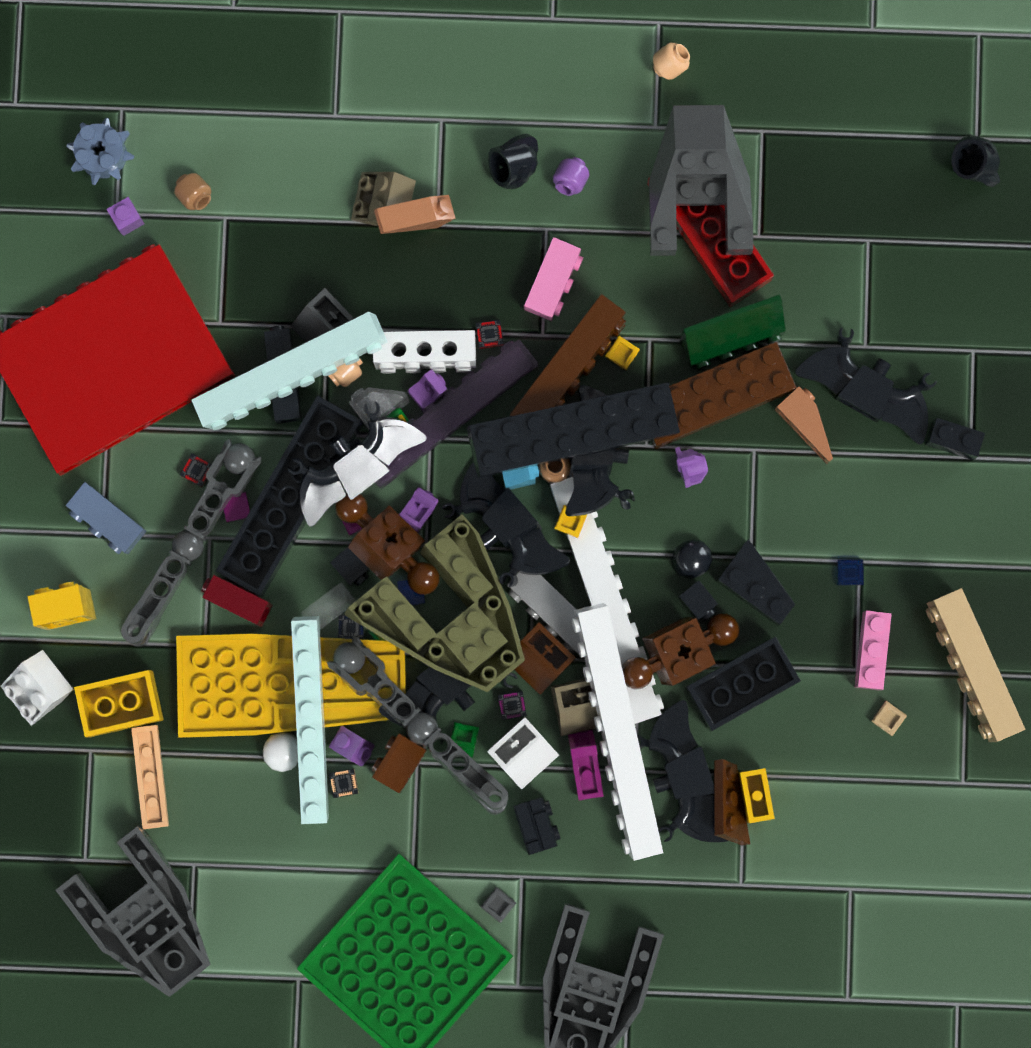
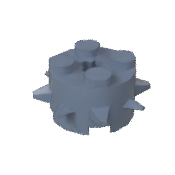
M105 118L102 124L86 125L82 122L80 124L81 130L77 134L75 141L67 143L66 146L73 151L76 158L71 170L73 172L84 170L91 176L93 185H96L99 178H110L112 176L117 180L121 179L119 170L124 167L126 160L134 159V155L127 152L124 144L130 135L128 130L116 132V130L110 127L109 118ZM103 147L105 151H100L99 155H97L96 150Z

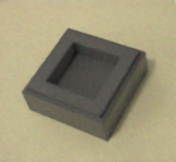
M496 887L481 908L501 923L515 906L516 902Z

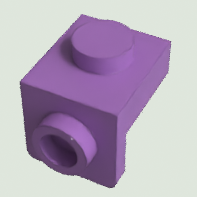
M431 369L423 375L419 382L409 388L408 393L420 409L424 410L440 398L447 388L443 377L438 373L435 374Z
M417 487L412 498L399 515L419 533L434 512L438 499L429 491Z
M344 726L340 727L329 745V748L361 767L370 758L375 747L374 744Z

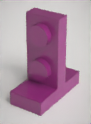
M593 730L568 734L578 800L603 797Z

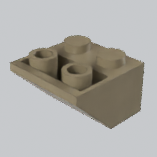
M362 172L351 220L378 226L374 210L412 201L416 180L396 172Z
M584 678L550 686L560 736L596 728L594 717L598 715L596 707H592L588 693L592 692L590 682H586Z

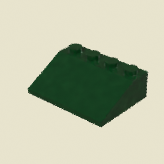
M779 294L684 328L680 343L689 368L696 367L697 370L710 366V361L720 358V361H725L735 356L734 353L743 350L744 353L757 349V344L767 341L769 345L782 340L781 336L786 332L782 298Z

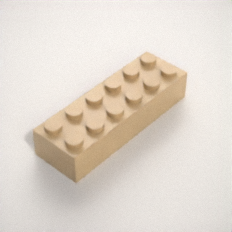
M958 589L928 602L927 616L931 623H936L939 630L936 632L937 638L941 646L945 645L949 652V655L946 656L948 663L952 669L956 668L960 677L957 679L958 685L963 693L967 692L970 699L967 704L972 715H977L981 725H978V729L984 740L988 739L989 742H998L1026 730L963 589Z

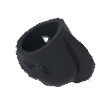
M521 134L511 138L501 146L490 149L488 154L489 170L497 185L506 189H517L524 183H527L529 177L535 173L538 165V143L535 137L530 134Z
M970 135L960 139L952 153L951 164L954 172L963 179L982 182L990 187L1000 183V177L997 173L1000 158L996 147L988 139Z

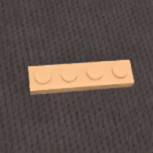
M158 725L131 728L142 828L169 826Z

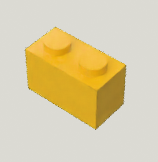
M766 768L738 772L747 823L775 819Z

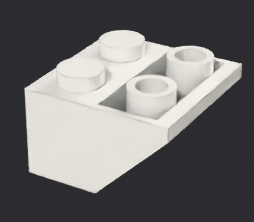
M43 650L22 662L0 686L30 725L35 724L54 709L74 690Z
M526 718L522 719L487 751L521 789L559 756Z

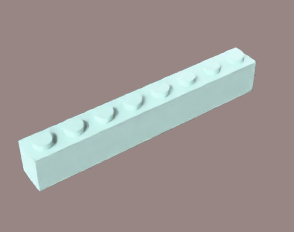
M367 312L192 399V403L202 426L214 431L225 427L227 425L226 422L233 418L238 420L246 417L249 414L248 411L253 408H264L271 404L270 400L276 397H286L293 393L292 389L300 385L301 387H306L315 382L314 378L322 374L323 376L331 375L337 371V367L343 364H353L359 361V356L365 353L373 354L382 349L381 345L388 341L377 316Z
M319 616L293 617L291 628L301 824L327 823L329 819L320 622Z

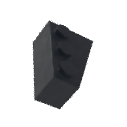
M749 539L717 580L719 584L777 626L781 625L795 605Z

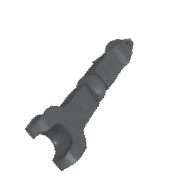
M228 439L224 442L220 454L217 455L207 471V487L189 517L188 527L185 525L184 530L173 538L172 550L169 551L170 556L164 559L146 591L131 610L121 628L122 637L131 645L142 647L149 642L164 611L187 573V565L191 566V561L197 559L202 554L204 549L203 541H206L205 536L209 535L232 497L242 495L252 478V474L261 464L262 457L255 458L253 450L248 445L242 443L232 445L231 439ZM223 464L230 473L242 475L233 489L227 487L225 482L215 480ZM212 496L220 498V503L216 508H209L207 506V501ZM199 518L207 520V525L203 530H196L194 528V523ZM174 561L180 562V571L176 574L169 573V565ZM158 584H167V593L163 596L156 595L155 589ZM139 627L141 629L138 636L133 637V631Z
M352 636V642L343 643L336 648L333 654V661L327 662L329 669L339 675L357 695L363 696L366 694L371 697L396 722L402 724L412 742L423 745L424 749L429 748L432 757L488 813L497 815L505 810L508 801L507 790L448 735L442 733L433 716L421 712L419 708L415 709L412 700L385 674L384 662L369 648H366L358 637ZM366 658L377 669V672L374 676L368 678L367 683L360 685L349 674L361 670ZM382 688L391 689L393 692L392 696L388 699H382L378 695ZM406 705L411 709V712L408 716L402 717L396 712L398 707ZM442 740L446 742L448 748L444 752L435 751L433 745L436 741ZM456 758H462L466 762V766L462 770H456L452 767V761ZM496 795L501 801L492 802L489 797Z

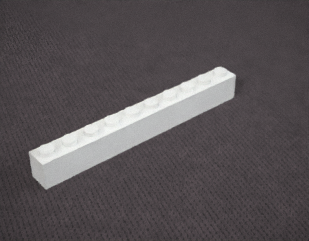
M573 477L550 484L559 514L563 506H567L573 493ZM597 511L587 514L579 537L575 538L568 534L566 535L590 605L593 606L601 603L608 605L621 666L631 657H641L647 660L643 646L638 647L635 639L639 637L635 622L630 623L627 616L628 613H631L626 598L622 599L619 592L620 589H623L618 574L613 575L611 566L615 565L610 550L605 552L602 543L606 541L603 528H597L594 518L598 517ZM652 676L651 682L642 689L636 690L626 686L634 724L662 715L660 710L664 709L660 694L655 695L652 688L653 685H656L654 676Z
M601 603L574 610L575 617L572 618V624L575 633L579 632L581 642L577 643L580 657H584L586 667H583V673L586 682L591 684L592 692L588 693L591 706L596 707L598 715L594 717L597 731L602 733L603 741H600V749L603 757L607 756L609 764L605 766L608 781L613 782L614 790L611 791V797L614 806L618 805L620 813L616 815L619 829L623 830L625 839L622 840L625 855L629 854L634 861L662 854L663 849L608 605Z

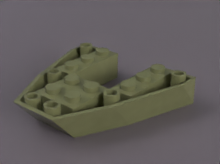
M462 514L426 543L420 553L428 563L438 570L441 578L468 607L463 613L436 634L386 576L350 605L344 615L429 667L488 692L523 663L525 658L510 604L477 530Z

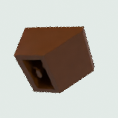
M538 623L520 641L525 661L514 670L541 695L576 657L542 624Z
M399 734L397 737L392 735L385 746L388 752L384 759L379 757L371 771L375 772L372 778L397 793L402 792L427 752L422 746Z

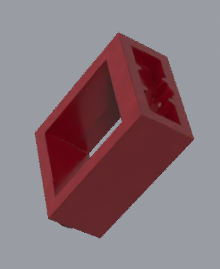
M213 575L212 579L207 578L201 590L204 593L202 598L260 627L263 626L273 606L271 603Z

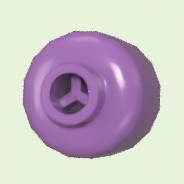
M579 158L563 159L553 175L555 188L566 196L580 193L589 178V170L585 166V162Z

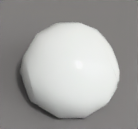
M291 732L272 733L266 740L263 748V757L265 763L272 770L285 772L292 770L297 765V737Z

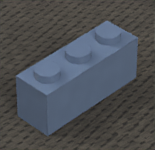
M86 482L66 504L71 509L68 513L79 523L82 520L86 521L90 525L88 530L99 539L102 535L110 541L108 546L118 554L122 551L129 554L147 532Z

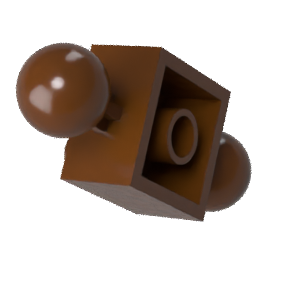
M345 492L346 496L335 504L336 514L342 521L350 524L357 523L362 528L348 548L380 580L386 576L389 578L402 567L408 573L407 582L412 591L421 595L433 592L440 580L438 570L430 563H418L413 558L425 540L390 505L373 519L367 513V501L361 494L351 500Z
M717 614L709 620L707 629L702 631L697 618L684 617L642 638L650 658L646 660L641 657H631L623 663L622 670L626 686L636 690L642 689L651 682L654 672H657L662 685L673 686L715 665V660L708 645L715 643L719 646H726L733 643L739 634V625L736 619L729 614Z

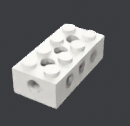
M475 330L384 332L388 342L381 345V350L373 353V363L376 370H381V373L384 374L396 373V369H406V373H420L421 369H432L434 373L446 372V368H456V372H471V368H476ZM403 349L406 351L401 357L394 356L397 350ZM423 349L431 350L428 356L419 355ZM447 349L456 350V353L452 356L444 354Z

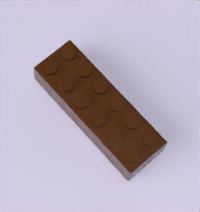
M601 294L511 412L510 417L565 405L566 401L564 399L566 396L570 395L572 397L580 387L581 381L579 379L582 375L587 377L595 367L596 361L594 359L597 355L602 357L609 349L610 338L613 335L617 337L626 326V312Z
M774 342L671 385L670 391L680 433L651 440L654 448H660L792 393L796 389V385L778 343Z

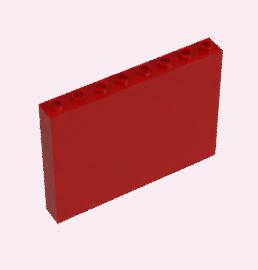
M154 244L147 246L141 251L142 254L136 258L128 257L119 263L120 267L113 271L107 269L101 272L97 280L91 283L87 281L76 287L77 291L70 295L63 294L54 300L55 303L47 308L45 306L39 307L32 312L33 316L26 320L23 318L18 319L10 325V329L3 333L0 331V373L56 473L60 476L192 402V399L235 378L228 362L160 244L157 246Z

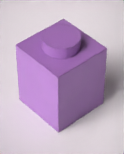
M129 197L107 209L123 236L145 224Z

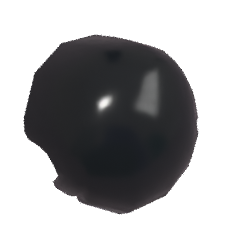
M695 539L687 540L678 545L671 558L673 569L679 576L687 579L702 576L709 570L713 560L711 550L705 542Z

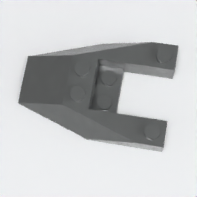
M724 105L673 106L649 179L650 256L676 255V206L725 205L726 255H751L753 251V217L750 178Z
M137 826L121 838L117 844L147 881L145 886L111 912L81 873L71 877L57 888L56 892L102 952L108 954L120 962L121 965L142 977L143 980L170 997L211 964L183 884L142 826Z
M565 903L543 976L545 1048H615L642 1010L664 934L638 926L623 976L585 965L575 960L590 911Z

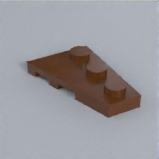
M724 759L714 760L715 836L742 846L750 845L737 765Z

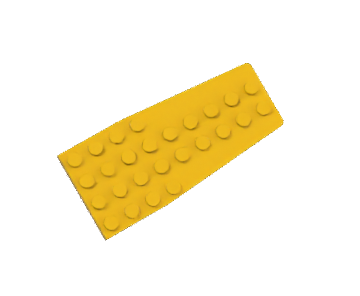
M267 634L176 636L179 738L251 736L297 731L292 636ZM320 637L325 727L387 721L388 719L379 713L380 705L366 694L363 696L357 695L339 675L328 668L327 662L333 661V654L336 648L343 643L352 642V639ZM361 640L366 648H369L384 662L385 674L405 694V652L388 641ZM365 658V663L361 670L349 675L360 685L368 682L370 676L376 674L377 669ZM386 687L378 692L382 699H388L393 694L392 690Z

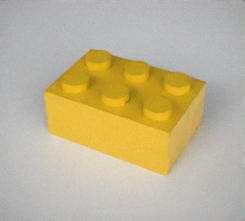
M67 582L59 584V589L57 590L49 589V587L34 590V595L27 596L34 627L50 630L96 619L91 591L82 585H78V583Z
M151 670L74 687L85 737L90 738L164 720L154 673Z

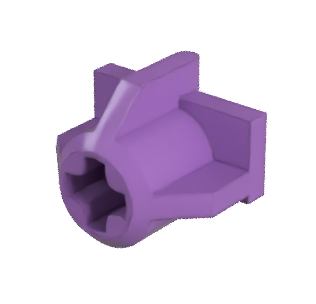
M680 447L675 448L678 472L681 474L685 488L701 483L708 473L705 456L692 449L681 451Z

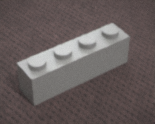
M518 573L516 575L518 583L514 587H509L510 581L507 584V587L510 589L507 593L517 603L522 600L528 606L525 611L535 620L538 618L542 619L547 624L545 628L554 637L558 635L564 641L563 646L571 654L577 653L580 656L577 643L581 642L579 632L575 633L572 624V618L575 617L574 610L577 609L541 575Z

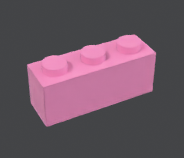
M553 237L524 305L525 311L549 321L553 320L554 315L559 317L564 303L561 302L564 293L569 294L574 282L570 277L573 270H579L584 258L580 256L581 248Z
M864 611L862 613L855 688L883 690L891 613Z

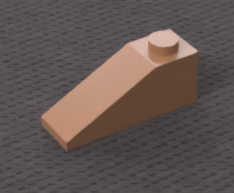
M449 195L430 196L374 210L381 234L435 229L456 219Z
M798 387L776 407L775 411L828 464L833 457L817 405L814 402L815 397L808 389L804 388L802 390Z

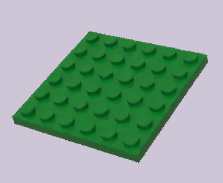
M399 853L300 964L297 970L383 1048H433L510 961L513 955Z

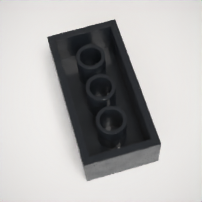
M774 637L685 688L711 732L799 683L801 680L779 641Z

